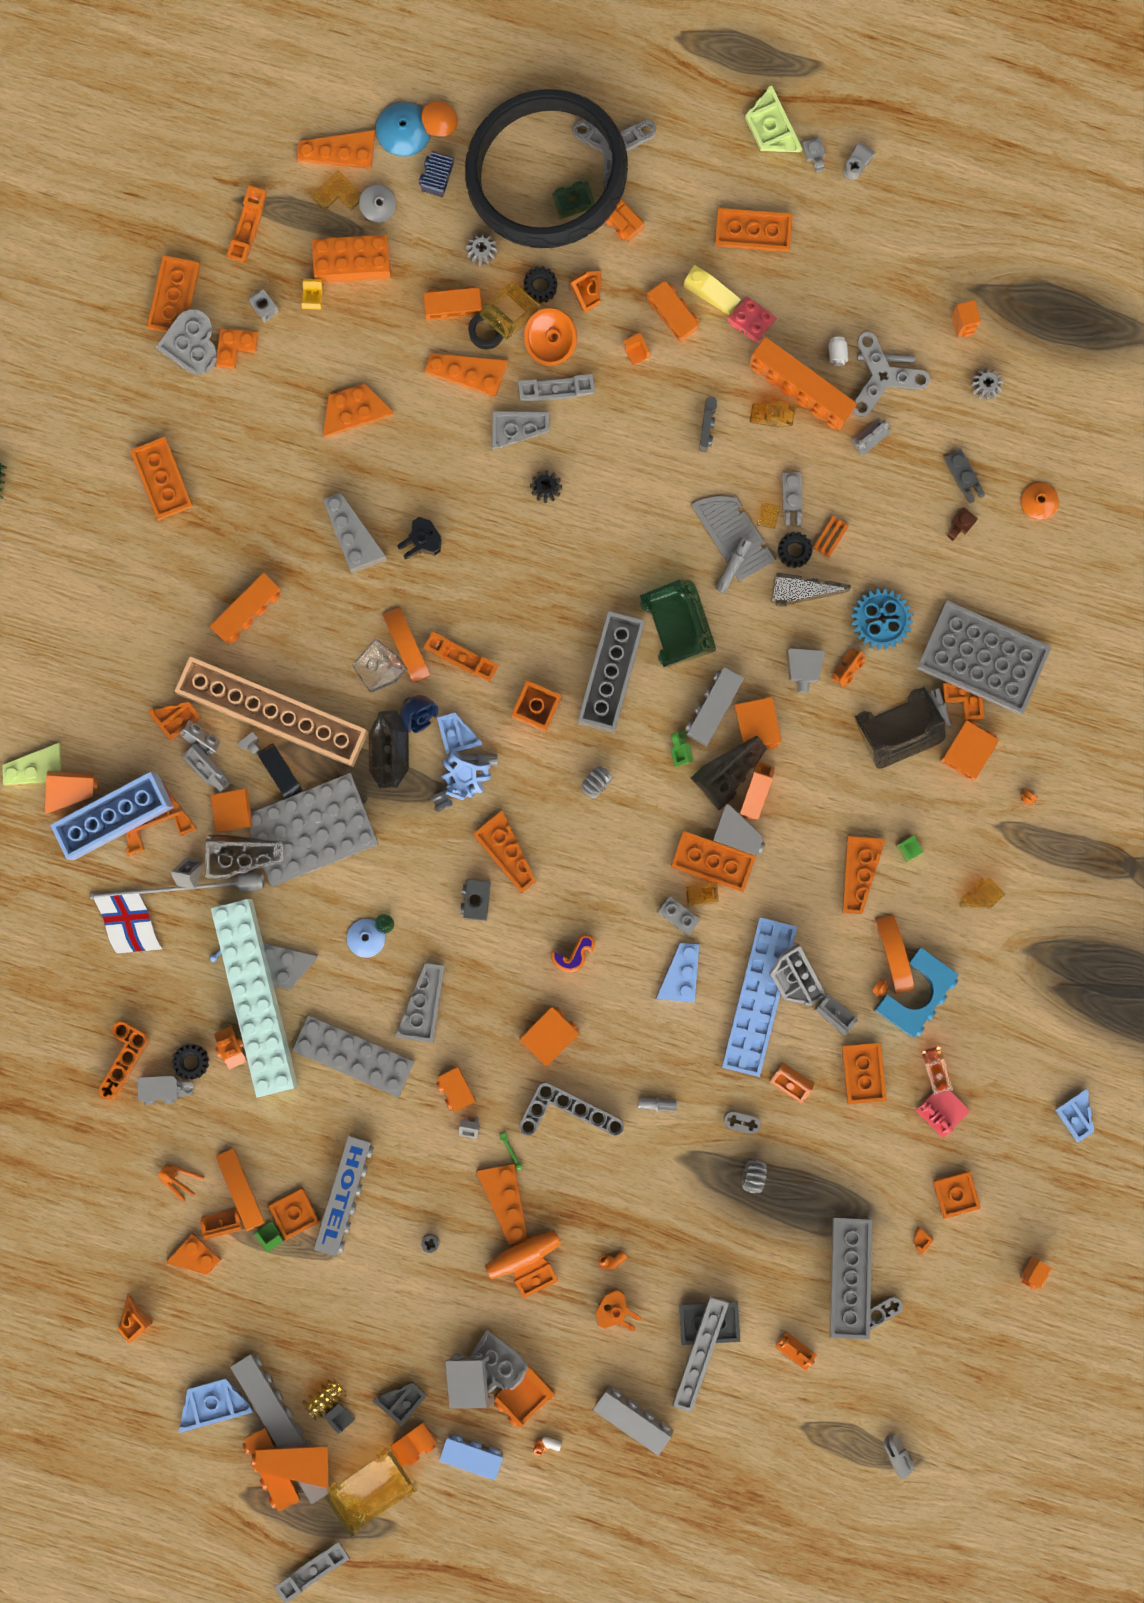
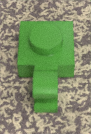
M685 732L671 734L674 747L670 750L674 766L679 767L694 762L690 745L685 743Z

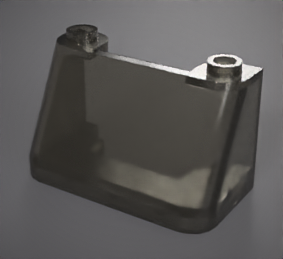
M925 687L912 690L908 696L907 703L877 716H873L870 711H863L854 716L869 754L878 769L885 768L943 742L946 737L944 720Z

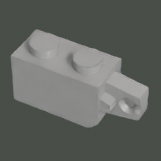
M176 1076L137 1078L138 1101H144V1105L156 1104L155 1100H163V1104L175 1103V1099L194 1094V1084L181 1082Z

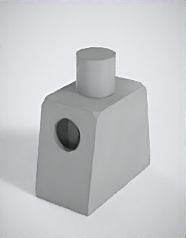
M788 648L790 682H798V693H809V683L815 684L818 682L825 651Z

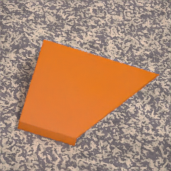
M601 270L586 271L570 281V291L584 312L601 303Z
M128 1294L120 1326L117 1330L128 1343H131L153 1323Z

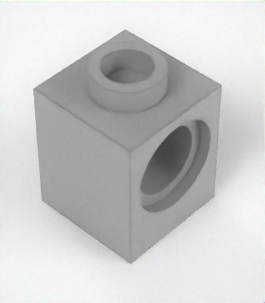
M264 289L256 291L251 295L249 303L264 323L279 313L277 306ZM261 302H267L264 308H260L258 305Z

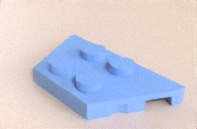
M227 1378L188 1388L179 1433L250 1414L254 1410Z

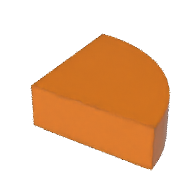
M918 1227L914 1235V1244L917 1251L922 1255L934 1239Z

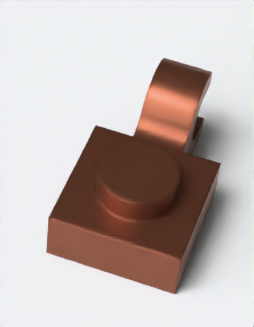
M963 507L952 520L951 524L955 527L947 537L953 541L960 532L966 535L978 518Z

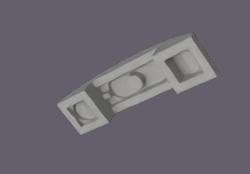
M593 374L577 375L567 379L518 381L519 397L522 401L560 400L595 393Z
M337 1542L298 1568L274 1588L284 1603H288L324 1575L349 1560L350 1557L341 1543Z

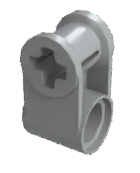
M859 142L846 163L844 176L848 180L857 179L864 168L870 163L875 151Z

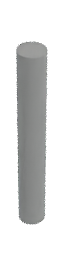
M858 353V360H864L861 353ZM884 354L887 362L914 363L915 355Z

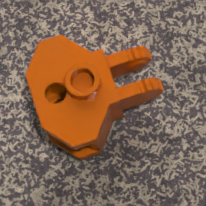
M233 1026L214 1033L218 1046L215 1048L219 1058H223L229 1069L248 1062L243 1049V1040L241 1037H238Z
M618 1289L605 1293L596 1309L598 1326L604 1329L617 1324L634 1332L636 1328L631 1323L624 1321L625 1316L628 1314L638 1321L642 1319L640 1315L631 1311L626 1306L624 1292ZM609 1304L611 1308L607 1310L604 1306Z

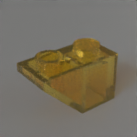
M782 401L752 404L750 423L772 427L793 426L795 407Z
M990 877L986 880L982 878L974 885L976 889L972 893L968 891L961 898L963 902L959 906L961 908L989 909L1005 893Z

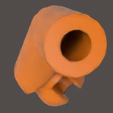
M620 1251L615 1257L600 1256L598 1263L604 1269L614 1270L628 1257Z

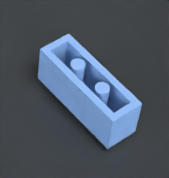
M452 1434V1436H447L439 1461L496 1480L503 1454H500L501 1451L493 1447L486 1449L481 1447L482 1444L471 1440L469 1443L463 1441V1437Z

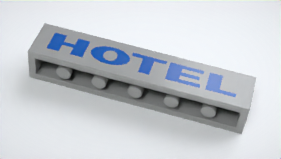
M348 1136L314 1250L333 1256L343 1252L345 1241L342 1240L344 1234H348L351 1223L348 1220L350 1214L354 1215L357 1204L354 1203L356 1195L360 1196L363 1185L360 1184L361 1177L366 1176L368 1166L365 1164L367 1158H371L374 1147L371 1146L372 1142Z

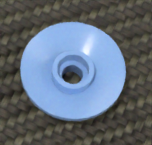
M361 919L349 928L347 944L354 954L360 957H372L382 950L385 944V933L381 925L376 921ZM364 934L369 936L368 941L362 940Z

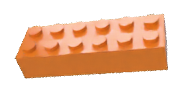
M767 337L762 340L753 352L749 363L753 372L756 374L761 373L771 385L775 386L776 384L786 396L794 397L800 406L809 408L815 417L827 421V425L830 428L840 431L854 413L857 406L855 401Z

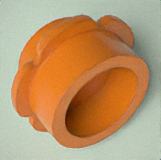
M1027 789L1020 793L1022 796L1021 800L1029 806L1031 803L1036 804L1035 801L1038 797Z
M879 979L872 991L876 994V997L886 994L889 989L887 981L884 982Z

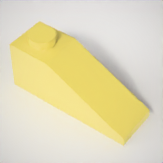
M696 265L693 266L684 280V288L728 315H731L741 302L739 297L712 275Z

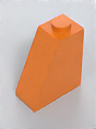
M756 762L740 811L744 818L749 820L759 819L773 779L775 767Z
M47 771L45 813H50L93 797V792L97 791L98 780L94 779V773Z

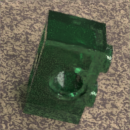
M579 181L571 187H561L552 193V200L559 219L587 211L595 204L588 181ZM571 196H575L578 198L574 202L568 200V198Z

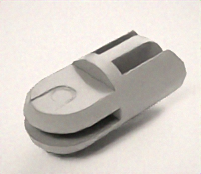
M895 1434L886 1436L884 1447L889 1456L888 1458L898 1477L905 1479L915 1469V1466L900 1438Z

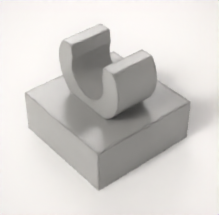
M254 732L238 742V745L244 752L249 749L255 755L260 751L255 744L259 739Z
M465 1115L464 1120L460 1122L458 1136L477 1139L480 1127L478 1117H475V1121L471 1122L468 1121V1115Z

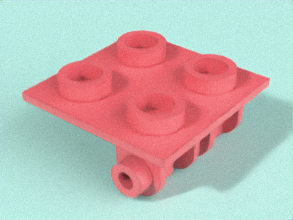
M746 297L728 317V322H730V326L735 327L737 330L739 329V332L744 330V336L748 333L747 337L753 340V342L759 343L762 335L774 323L777 317L749 297Z
M943 1083L915 1110L942 1138L947 1134L949 1135L954 1130L953 1128L970 1112Z

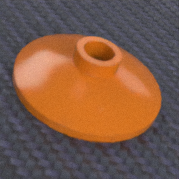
M1038 482L1029 485L1021 496L1023 511L1027 516L1036 520H1044L1051 517L1059 505L1057 492L1046 483ZM1038 497H1043L1044 502H1039Z

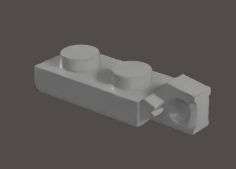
M196 743L188 749L183 759L207 785L215 786L220 792L230 785L228 779L223 776V772Z

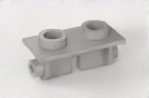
M878 418L854 438L851 443L864 456L891 433L888 423Z
M188 720L185 728L179 733L182 735L181 738L192 745L197 740L199 742L197 744L198 747L206 755H212L216 752L220 741L214 735L209 734L198 724Z

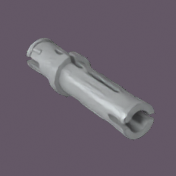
M743 538L740 539L735 552H732L730 555L731 559L715 587L716 590L726 594L739 566L745 561L744 557L752 544L751 542Z

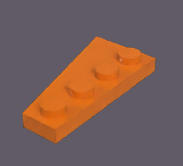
M375 130L299 141L297 161L372 169Z
M431 353L425 373L496 397L508 361Z
M501 810L472 835L522 894L536 880Z
M847 836L842 913L862 915L886 839Z
M515 1164L477 1170V1175L508 1244H517L528 1239Z

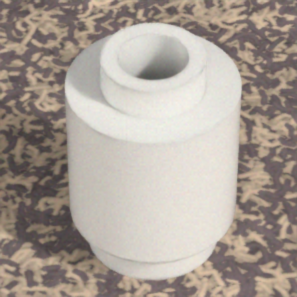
M833 337L828 344L829 361L834 366H843L848 361L847 342L844 337Z

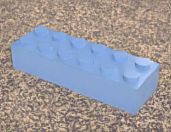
M149 772L50 826L66 859L76 860L174 808L158 773Z

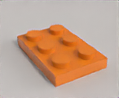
M881 1043L841 1046L847 1104L887 1101Z

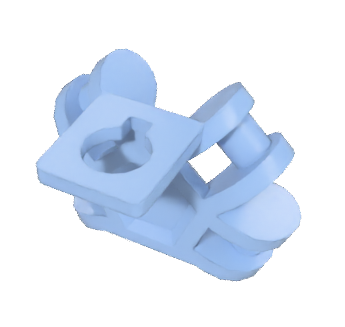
M454 750L450 752L448 759L445 758L442 761L443 765L449 770L441 775L442 780L445 779L447 783V795L464 800L467 796L471 798L477 792H484V787L480 781L491 779V774H489L488 770L490 763L475 765L463 761L461 756ZM476 770H481V775L476 776Z

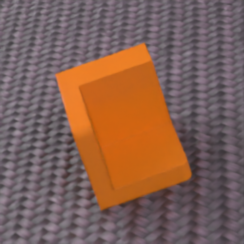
M641 333L623 341V347L632 365L650 358V351Z

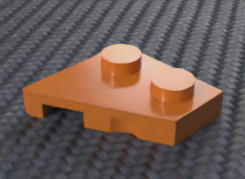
M189 702L148 711L170 741L180 735V731L185 728L188 720L195 723L201 718Z
M192 1233L168 1259L167 1263L208 1275L221 1259Z

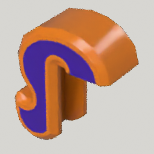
M581 935L569 959L551 951L553 964L564 972L573 973L579 971L584 966L586 960L585 951L593 952L595 940L591 935Z

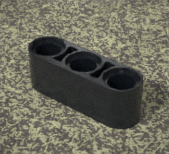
M274 743L257 752V755L285 799L302 790Z

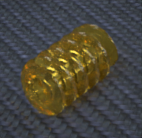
M334 1379V1382L327 1380L328 1387L321 1385L322 1392L315 1390V1398L309 1395L310 1403L305 1400L302 1401L307 1412L315 1420H317L316 1417H323L322 1411L324 1413L329 1412L328 1406L334 1408V1401L337 1403L341 1402L340 1396L344 1398L347 1396L346 1391L336 1379Z

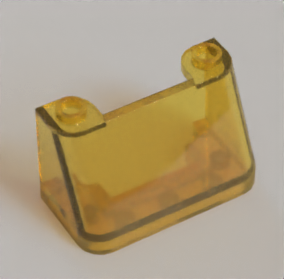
M384 1448L376 1454L377 1458L339 1485L334 1483L326 1489L328 1493L324 1496L351 1537L398 1501L405 1499L406 1495L411 1496L418 1490V1483L392 1449L387 1451Z

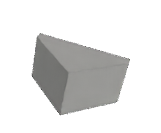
M185 858L171 873L176 885L195 890L204 862Z

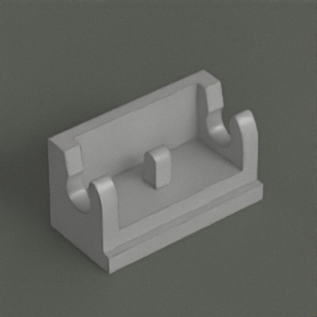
M829 994L815 1008V1011L843 1036L850 1031L858 1020Z

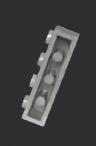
M725 667L722 672L720 670L717 671L713 679L716 683L713 688L709 687L704 695L707 698L705 703L699 704L695 711V714H697L695 721L690 720L685 729L688 731L687 737L706 747L744 680L742 676Z
M609 1385L593 1411L658 1456L671 1439L674 1431L667 1422H661L655 1418L651 1411L642 1409L635 1400L628 1399L622 1395L618 1388H612Z

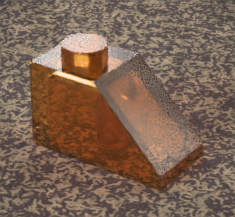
M937 1046L921 1051L934 1095L953 1090L941 1047Z

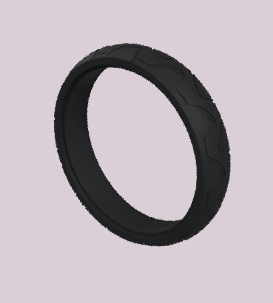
M558 89L529 91L508 99L496 107L482 121L473 135L465 162V181L468 195L481 219L501 237L513 243L532 248L565 246L575 243L596 231L609 219L615 211L616 205L619 204L625 189L628 173V156L625 143L611 117L590 99L570 91ZM561 111L581 117L599 130L612 152L610 179L598 201L578 218L552 227L526 226L500 214L485 197L481 184L483 161L488 148L496 136L512 122L536 112Z

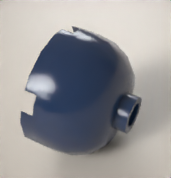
M424 695L408 697L404 700L401 707V722L409 732L418 733L431 724L429 720L433 716L436 718L439 709L430 698Z

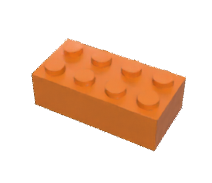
M387 235L312 239L315 279H321L322 282L391 278Z

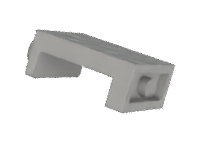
M460 1353L453 1354L452 1358L445 1361L450 1408H487L493 1404V1395H488L485 1363L489 1361V1356H482L481 1353L464 1356V1354Z

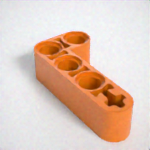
M117 1022L112 1028L113 1036L124 1042L125 1045L99 1087V1095L105 1100L114 1099L119 1095L149 1043V1037L145 1032L127 1022ZM121 1025H124L127 1029L124 1036L118 1033V1028ZM137 1035L143 1037V1043L140 1046L135 1044V1037ZM127 1052L133 1054V1060L130 1063L125 1060ZM117 1069H121L123 1071V1077L121 1079H117L115 1077V1071ZM112 1086L111 1091L113 1093L106 1095L107 1091L105 1089Z

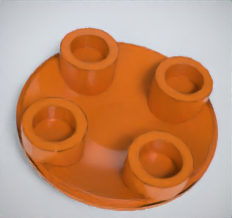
M432 101L422 111V123L426 133L429 135L445 137L451 135L457 127L458 118L455 110L443 101Z

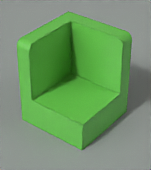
M916 835L896 846L905 862L923 853L916 841Z
M272 1221L254 1233L267 1253L285 1240Z

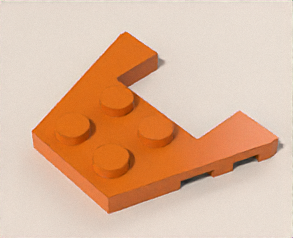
M165 785L164 787L174 808L126 833L127 856L145 850L139 833L140 830L174 818L180 836L198 830Z

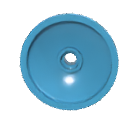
M406 101L396 102L387 106L380 113L376 122V135L380 145L387 152L401 157L412 156L423 150L431 135L426 133L422 123L421 115L423 109L417 104ZM405 122L406 125L400 126V123Z

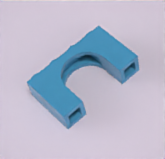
M921 947L917 949L909 960V966L928 980L931 987V995L928 1002L923 1007L912 1010L904 1007L889 995H884L874 1009L876 1013L911 1038L921 1035L925 1029L923 1025L926 1020L930 1021L936 1013L934 1011L938 1004L941 1006L946 1000L947 996L945 994L948 989L952 990L958 983L956 979L958 974Z

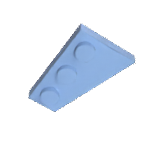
M679 944L656 999L695 1002L699 944Z

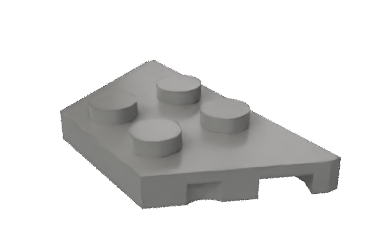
M263 943L274 986L291 990L318 957Z

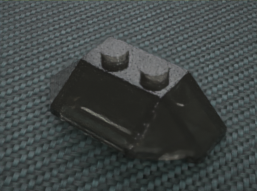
M396 710L382 711L378 713V718L369 732V772L378 783L379 788L398 787L409 770V731L405 728Z

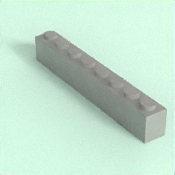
M252 1352L230 1367L277 1447L312 1446L310 1441H305L302 1436L304 1432L300 1424H295L293 1421V1413L289 1406L285 1407L283 1404L281 1392L279 1389L275 1390L271 1384L273 1382L271 1375L268 1372L265 1373L261 1367L263 1362L258 1355L255 1356ZM329 1474V1488L299 1482L311 1504L323 1498L334 1489L332 1486L334 1482Z

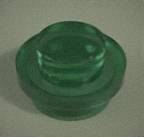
M380 915L375 920V928L380 933H389L394 928V921L389 915Z

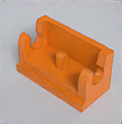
M237 1209L202 1217L200 1220L204 1240L244 1229Z

